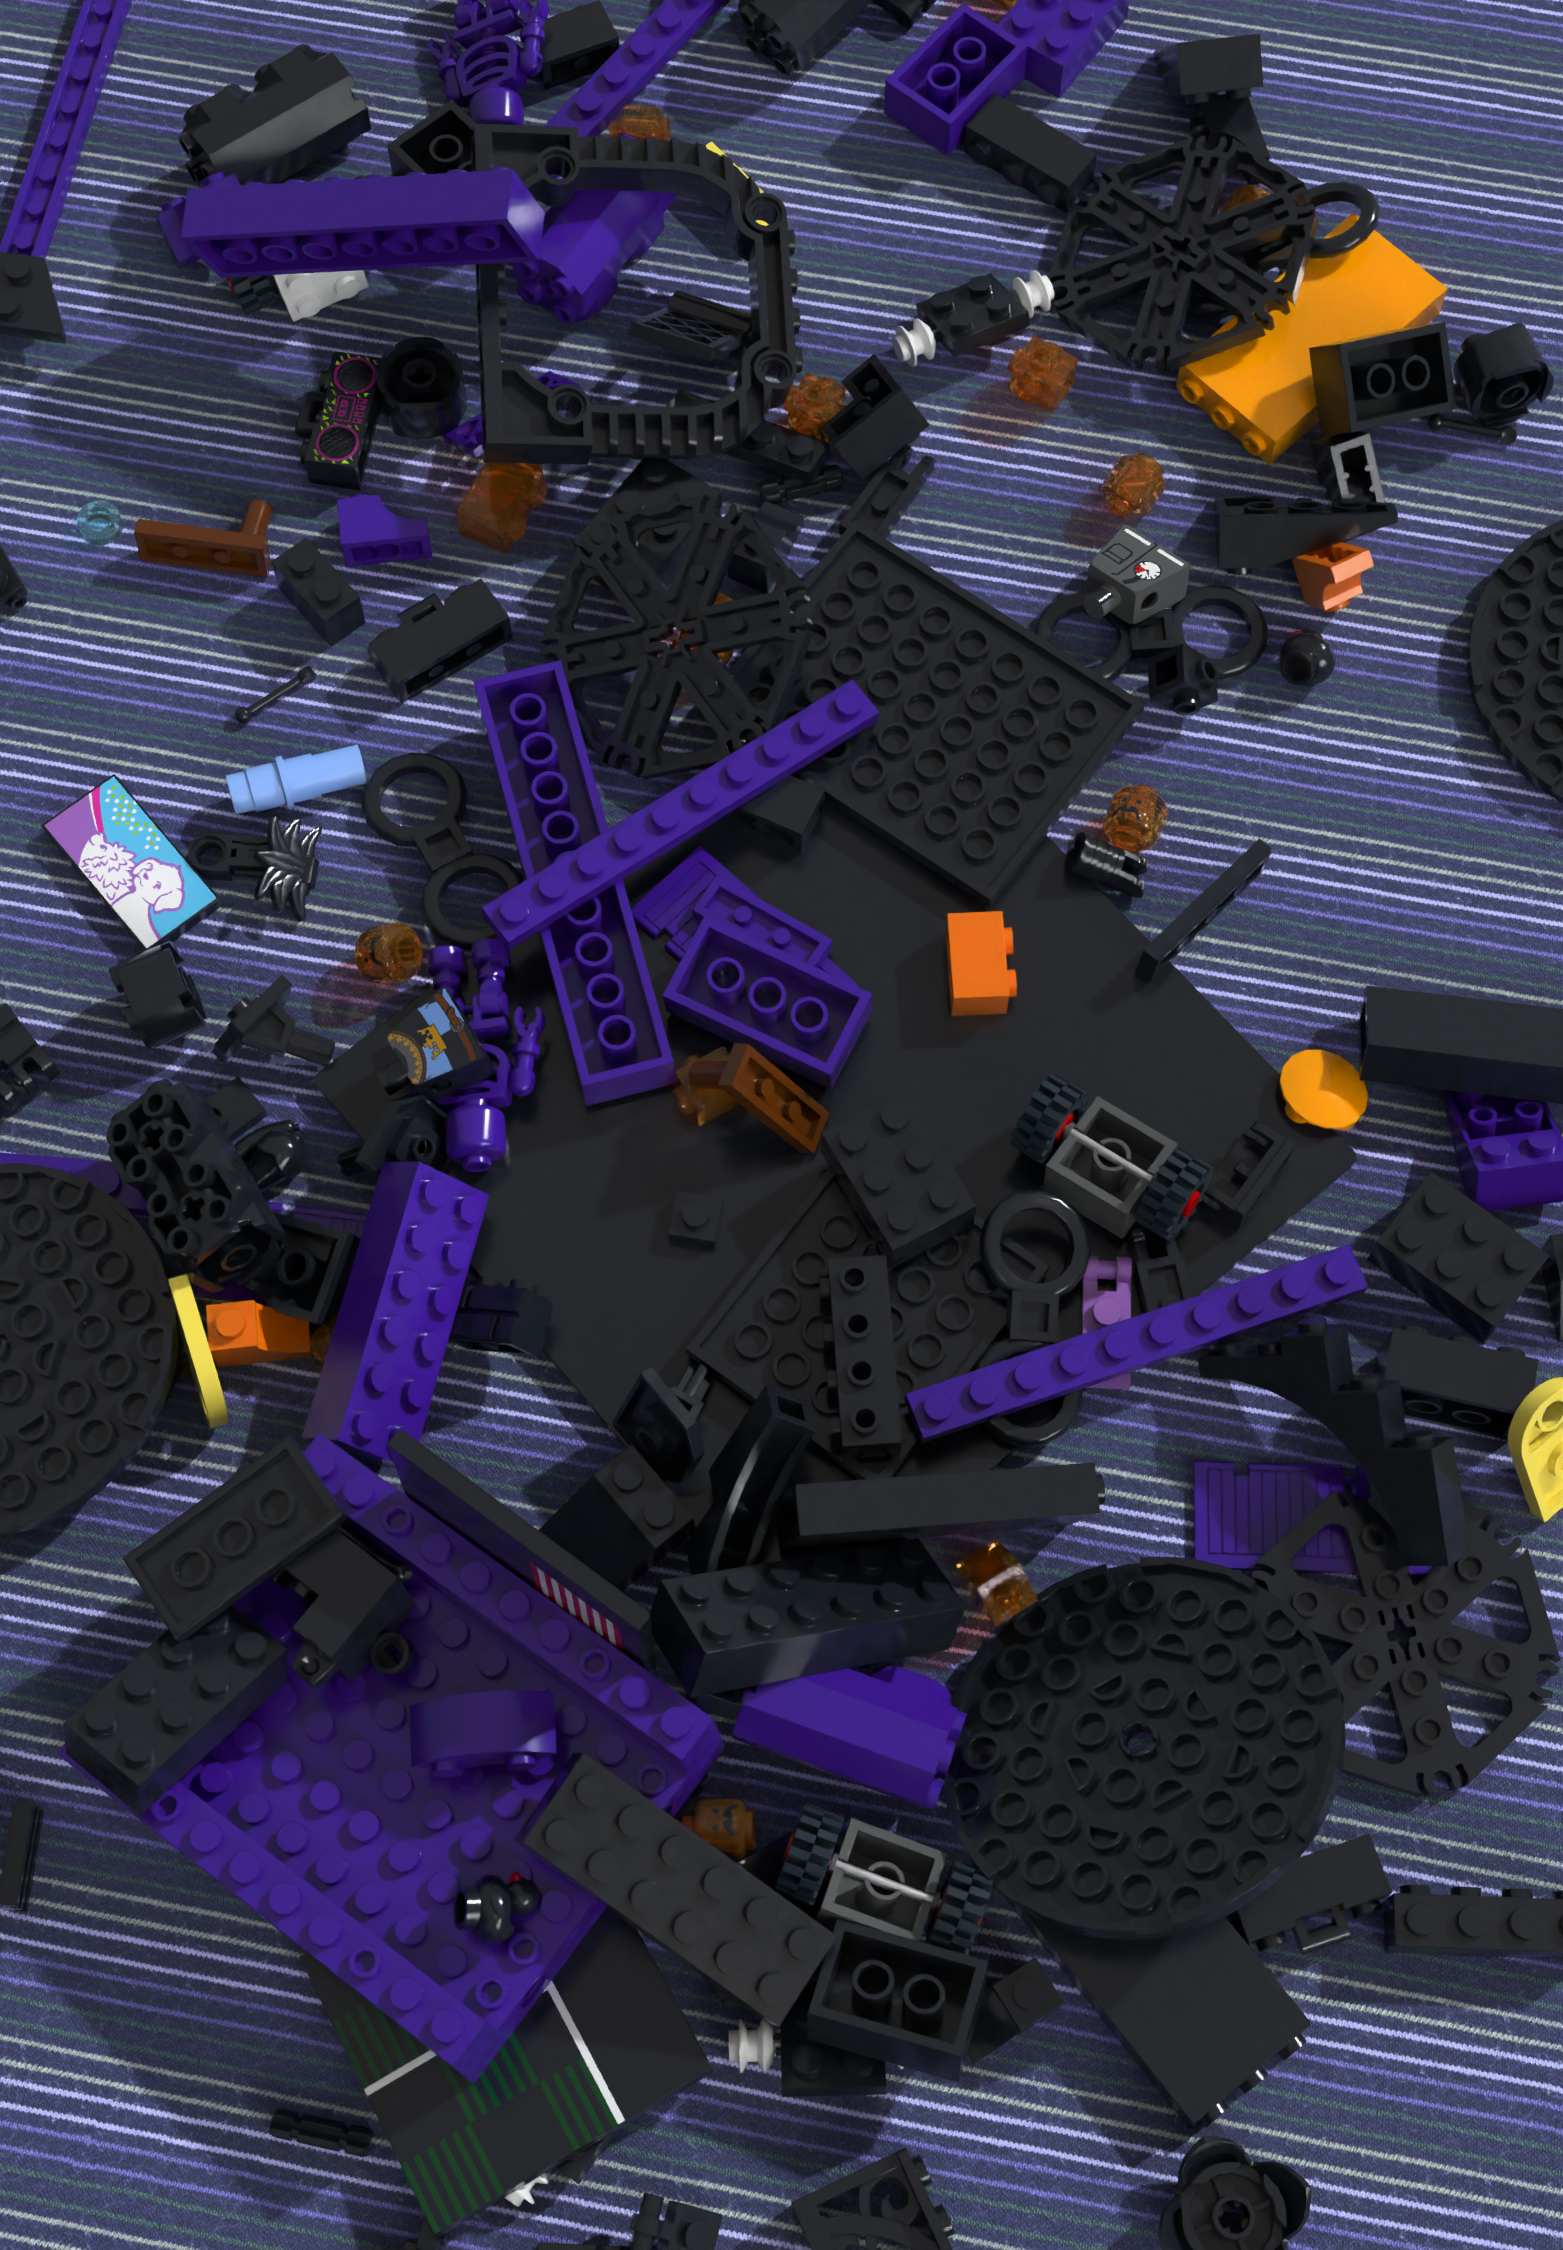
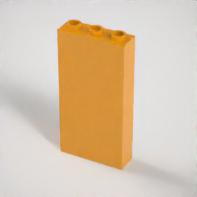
M1352 213L1323 239L1344 233L1356 223L1359 217ZM1373 230L1365 242L1350 252L1333 258H1308L1295 306L1288 301L1290 313L1285 315L1279 310H1273L1268 313L1272 316L1275 326L1272 331L1264 329L1266 335L1180 367L1176 388L1186 401L1198 405L1210 415L1216 426L1220 429L1228 430L1240 440L1244 448L1251 455L1259 456L1270 465L1319 422L1309 348L1395 329L1428 324L1440 314L1448 288L1377 231ZM1285 272L1280 277H1278L1274 282H1279L1280 280H1282V278L1285 275ZM1236 316L1231 318L1212 336L1232 329L1237 324L1238 318Z

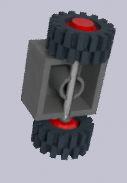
M1056 1073L1049 1075L1047 1081L1044 1080L1040 1084L1039 1090H1035L1031 1096L1032 1100L1022 1110L1024 1113L1018 1118L1015 1124L1017 1127L1013 1130L1010 1141L1012 1147L1046 1166L1043 1191L1061 1196L1076 1208L1080 1214L1121 1239L1125 1237L1133 1224L1137 1222L1165 1240L1172 1241L1173 1237L1179 1234L1180 1229L1185 1227L1188 1218L1192 1217L1196 1211L1197 1204L1203 1199V1193L1208 1189L1209 1181L1213 1177L1214 1167L1182 1148L1177 1149L1178 1143L1099 1096L1096 1097L1085 1112V1105L1089 1100L1088 1092Z
M805 1803L795 1831H792L782 1859V1868L774 1888L775 1892L813 1906L827 1871L829 1878L815 1920L832 1933L837 1919L920 1941L928 1914L932 1913L931 1924L927 1931L925 1943L966 1955L969 1954L975 1935H977L994 1880L986 1878L978 1867L955 1859L948 1871L940 1893L936 1889L947 1853L851 1818L837 1854H833L844 1817Z

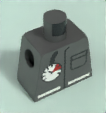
M1126 524L1091 561L1088 568L1087 596L1083 600L1084 608L1094 619H1101L1111 612L1128 624H1137L1186 597L1190 563Z

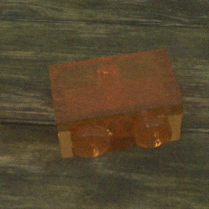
M484 463L456 511L460 535L507 554L514 540L519 541L523 537L528 524V515L534 506L539 507L545 498L547 483L544 482L542 464Z

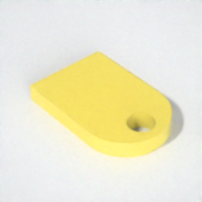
M188 1275L170 1278L168 1282L179 1319V1332L210 1429L229 1424L220 1381Z
M1563 1377L1549 1379L1533 1389L1516 1410L1508 1432L1509 1452L1530 1512L1544 1523L1563 1508Z

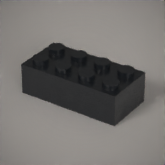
M233 1605L229 1606L181 1643L175 1640L168 1629L63 1723L66 1754L141 1816L161 1798L166 1790L172 1788L287 1680V1648Z

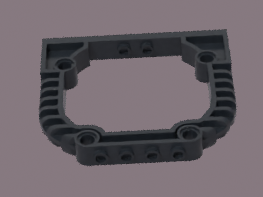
M474 123L471 142L472 172L488 171L491 167L513 169L537 202L540 201L546 206L560 207L566 205L574 197L575 190L670 192L697 198L724 216L725 234L729 246L736 255L748 262L753 344L749 346L742 357L734 391L715 403L691 407L592 404L586 392L578 386L565 384L559 385L552 390L529 374L520 363L501 362L500 326H506L507 303L506 299H499L498 286H504L505 263L475 264L483 463L588 465L590 457H606V459L632 458L633 460H642V458H658V460L684 459V461L705 457L712 458L742 444L761 425L769 409L778 408L786 402L796 374H800L802 371L803 353L801 347H795V334H798L800 329L799 308H793L792 295H796L798 284L797 270L790 268V256L794 255L795 232L794 230H788L786 208L778 197L765 192L760 193V189L749 175L747 179L733 165L729 157L724 154L720 156L707 149L706 145L697 142L696 144H691L676 138L655 140L654 137H645V139H629L628 136L604 138L603 135L578 137V127ZM552 174L559 175V176H561L563 179H554V178L550 177L549 175H552ZM755 220H762L768 223V225H760ZM764 376H773L780 383L769 382ZM558 411H570L576 417L565 418Z

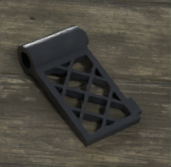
M679 290L674 292L668 307L632 321L628 334L709 361L715 358L723 360L729 356V352L743 356L749 346L753 344L751 313Z

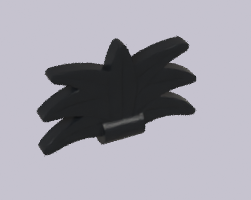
M274 816L268 822V850L258 851L254 854V858L266 867L258 881L254 898L255 900H260L270 890L271 901L277 914L284 912L287 898H289L295 918L298 922H302L306 919L305 898L307 890L314 889L316 885L320 862L314 859V849L317 839L322 832V827L314 828L300 840V819L290 823L281 833L278 818Z

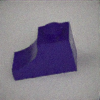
M357 494L350 498L337 499L340 540L346 567L433 558L427 520L406 519L392 513L382 504L381 495Z

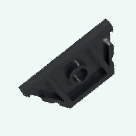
M0 251V335L66 343L67 337L62 325L57 299L45 258Z

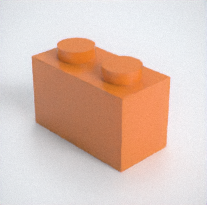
M1003 911L947 913L945 937L951 1016L1006 1014L1009 997H1016L1017 981L1015 969L1007 970L1006 955H1013L1012 927L1004 928Z

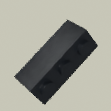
M996 93L991 96L966 125L964 153L968 154L976 163L986 165L1003 175L1008 182L1020 185L1035 194L1043 203L1053 205L1065 213L1070 208L1072 200L1075 202L1078 199L1077 194L1080 191L1083 192L1094 178L1096 152Z

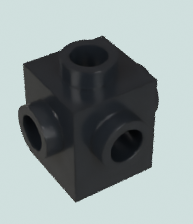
M1183 643L1148 658L1150 699L1182 716L1195 714L1200 711V708L1218 701V670L1216 661Z

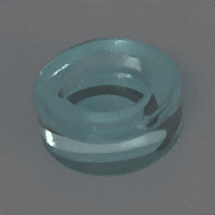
M92 501L86 504L78 513L77 525L80 533L90 544L98 546L110 544L122 533L123 521L119 510L108 501Z

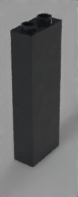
M1366 986L1358 1020L1360 1080L1563 1104V1009Z

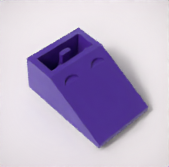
M1441 1090L1461 1182L1469 1199L1486 1211L1563 1202V1138L1546 1102Z

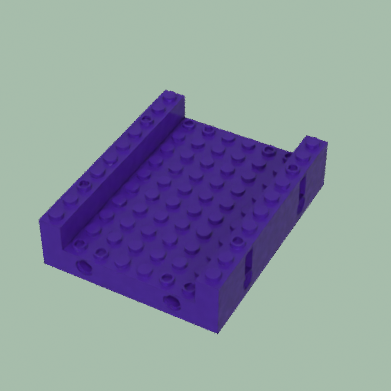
M318 1433L303 1453L348 1516L346 1522L380 1549L409 1564L412 1568L411 1578L402 1584L417 1606L394 1632L407 1637L414 1647V1661L409 1669L396 1675L387 1674L377 1670L372 1661H370L352 1684L336 1672L318 1689L313 1688L291 1668L305 1645L292 1627L307 1609L298 1601L299 1597L288 1587L283 1590L267 1578L232 1605L287 1648V1680L172 1788L166 1790L161 1798L144 1814L139 1816L66 1754L65 1744L57 1754L474 2084L606 1908L513 1841L572 1754L585 1753L670 1816L674 1817L723 1752L725 1746L712 1717L322 1434ZM391 1643L387 1649L401 1662L403 1655ZM535 1690L554 1692L557 1753L536 1761L535 1768L511 1771L505 1769V1764L483 1765L465 1768L460 1776L435 1777L432 1775V1769L411 1767L410 1705L437 1697L477 1691ZM515 1871L520 1874V1877L527 1878L536 1884L540 1895L538 1904L534 1910L527 1914L518 1915L511 1912L510 1924L514 1926V1932L508 1939L488 1944L479 1941L472 1934L471 1930H458L456 1928L453 1917L455 1894L459 1887H472L478 1879L490 1874L501 1877L507 1885L509 1877Z

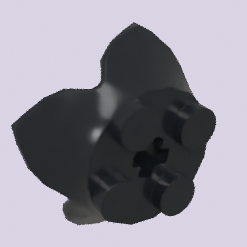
M1203 2136L1194 2143L1182 2159L1178 2170L1177 2191L1174 2197L1164 2206L1160 2215L1158 2233L1160 2248L1162 2250H1287L1289 2240L1302 2230L1309 2216L1311 2186L1289 2166L1274 2161H1253L1249 2158L1243 2147L1231 2139ZM1226 2202H1230L1232 2210L1240 2207L1244 2214V2219L1238 2222L1239 2232L1236 2234L1231 2233L1229 2227L1223 2229L1219 2223L1218 2217L1224 2214L1222 2205Z

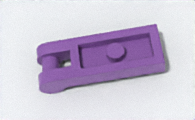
M1090 1255L1086 1273L1082 1277L1081 1334L1131 1318V1257L1116 1256V1261L1098 1260V1255ZM1097 1280H1115V1291H1097ZM1131 1373L1087 1388L1129 1389Z

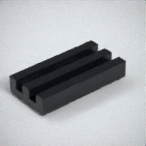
M16 1801V1804H13L0 1881V1906L9 1911L26 1913L28 1911L44 1810L35 1806L36 1804Z

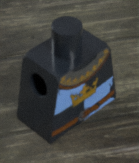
M442 987L388 1032L386 1038L397 1059L375 1072L389 1096L412 1083L420 1094L425 1095L430 1101H434L491 1077L497 1073V1070L460 1006L446 988Z

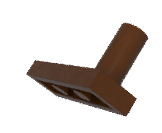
M250 500L247 503L239 532L138 519L134 534L140 560L268 578L272 564L267 536L265 535L273 509L264 500Z
M734 1043L727 1061L697 1060L691 1064L688 1077L694 1088L724 1090L799 1153L814 1154L821 1137V1131L824 1129L830 1112L752 1046Z

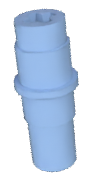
M358 745L314 755L309 753L288 759H282V756L274 757L275 762L245 768V771L225 775L235 815L254 810L259 812L284 805L287 806V809L294 808V803L322 797V794L367 783Z

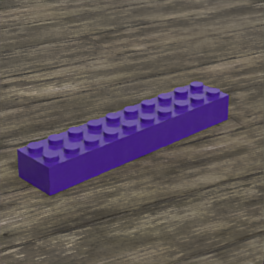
M561 660L473 681L479 712L525 880L608 830ZM622 879L539 931L585 1106L676 1084L673 1057Z

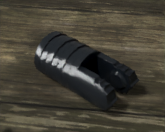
M1080 832L1070 844L1065 858V867L1070 871L1131 897L1142 898L1145 883L1128 873L1138 875L1147 873L1150 861L1085 832Z

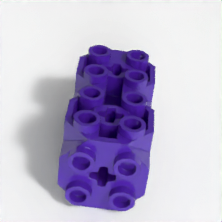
M627 133L619 134L617 136V138H619V136H628L629 139H636L628 135ZM575 190L574 197L569 203L560 207H550L544 215L539 261L512 262L513 275L519 283L516 288L517 293L527 303L532 305L538 304L553 312L560 321L566 324L572 323L574 320H587L592 314L599 313L617 291V273L625 262L636 259L638 254L646 253L664 230L663 214L677 197V194L651 191Z
M886 1665L878 1668L872 1676L856 1671V1667L750 1686L748 1690H745L742 1699L743 1707L737 1715L732 1732L735 1740L915 1806L931 1810L935 1809L943 1785V1781L935 1779V1777L943 1780L946 1777L956 1743L949 1740L958 1742L967 1713L958 1711V1708L951 1705V1694L944 1685L937 1683L934 1679L904 1668Z

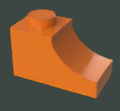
M1343 542L1291 558L1305 604L1322 609L1325 612L1340 610L1349 605V599L1362 594L1361 574L1363 571L1374 566L1369 549Z
M254 1300L206 1305L208 1344L218 1368L313 1357L311 1322L283 1315L270 1306L255 1303Z

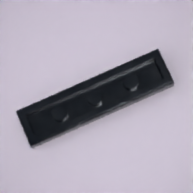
M1259 838L1144 949L1135 972L1145 981H1151L1263 872L1271 855L1272 848Z

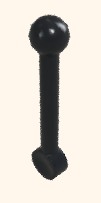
M1439 413L1432 414L1428 418V426L1433 430H1439L1444 427L1500 438L1504 444H1512L1517 438V432L1511 426L1496 429L1444 419Z
M310 666L302 668L297 673V677L249 707H239L235 711V719L241 724L248 723L252 715L297 686L311 683L315 679L316 673Z

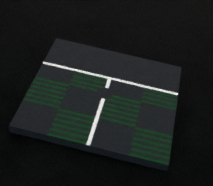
M607 1907L474 2084L310 1954L305 1953L300 1956L434 2234L438 2237L715 2072L639 1931Z

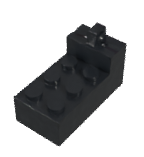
M245 1460L233 1476L251 1463ZM333 1529L268 1578L283 1590L288 1587L299 1597L298 1601L307 1609L292 1627L305 1645L291 1668L301 1679L315 1689L321 1687L336 1672L352 1684L370 1663V1650L375 1639L381 1634L395 1632L417 1606L395 1574L336 1529Z

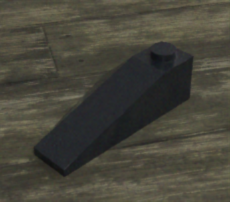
M1215 496L1216 559L1219 569H1226V572L1229 574H1250L1253 568H1265L1398 523V512L1393 503L1340 500L1333 502L1331 508H1323L1322 503L1312 501V498H1297L1296 501L1290 502L1286 506L1273 503V496Z
M273 1212L286 1233L284 1242L277 1241V1245L281 1250L279 1259L250 1283L243 1285L264 1299L277 1312L322 1325L340 1310L361 1238L347 1231Z

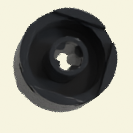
M1515 323L1507 328L1499 329L1486 335L1476 333L1469 336L1462 343L1461 349L1463 352L1459 355L1453 367V378L1472 416L1476 421L1477 418L1482 419L1484 425L1489 426L1508 424L1524 417L1529 413L1527 406L1537 398L1541 404L1550 394L1554 383L1553 375L1534 338L1522 323Z
M412 337L395 344L396 349L387 357L385 354L383 355L376 371L383 413L388 423L392 426L394 433L401 437L408 436L428 439L446 435L459 427V422L463 418L467 407V394L462 364L456 353L454 352L453 354L444 347L443 342L431 337Z
M171 941L120 961L117 965L109 968L111 979L119 993L124 992L130 1004L123 1007L128 1024L134 1033L139 1032L142 1041L148 1049L153 1046L158 1047L207 1026L204 1020L207 1019L198 990L191 975H187L182 966L177 968L176 965L184 962Z

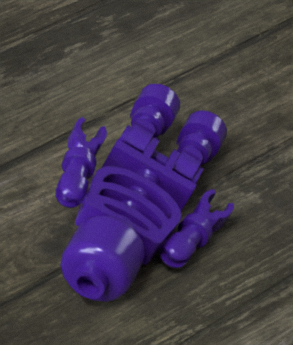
M457 0L454 22L458 30L453 32L454 37L443 30L442 34L446 39L443 47L433 39H429L430 52L439 62L437 67L439 77L446 84L444 92L447 100H453L458 106H462L468 99L470 101V117L477 124L525 125L523 102L517 91L526 88L528 76L534 77L541 71L543 56L540 54V45L544 43L545 32L541 28L548 17L549 4L546 0H537L536 7L534 8L527 0H485L486 6L484 7L478 0ZM521 29L520 41L524 43V48L505 35ZM459 43L466 51L457 60Z
M483 939L472 944V965L478 970L477 980L481 985L480 993L473 996V1004L468 1005L465 1004L462 996H458L457 992L461 987L460 976L457 974L467 973V958L464 951L455 946H438L430 949L427 952L428 973L433 976V989L437 991L445 987L458 1003L467 1020L468 1015L473 1014L474 1021H470L469 1024L480 1043L485 1039L512 1036V1027L505 1019L509 1015V1002L501 984L505 981V971L501 967L511 966V951L507 950L501 940ZM519 1006L515 1011L514 1025L517 1028L518 1042L512 1045L511 1054L515 1057L514 1066L503 1050L493 1045L482 1044L490 1060L499 1063V1067L494 1065L497 1073L432 1101L435 1105L438 1104L447 1114L444 1120L447 1156L455 1163L462 1164L463 1169L466 1171H486L491 1168V1163L500 1160L506 1153L505 1117L497 1108L510 1106L513 1092L517 1096L523 1097L530 1094L534 1088L535 1074L533 1072L534 1060L538 1059L540 1055V1047L536 1045V1042L539 1040L546 1025V1017L539 1006L535 1008L536 1019L528 1025V1028L524 1024V1019L527 1015ZM414 1086L411 1088L412 1093L420 1094Z

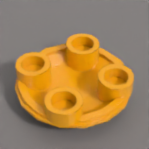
M1304 1050L1292 1055L1282 1067L1279 1083L1283 1098L1287 1102L1285 1112L1292 1121L1299 1124L1308 1122L1325 1129L1347 1131L1353 1128L1365 1112L1368 1100L1365 1082L1360 1080V1074L1356 1068L1341 1056L1325 1050Z

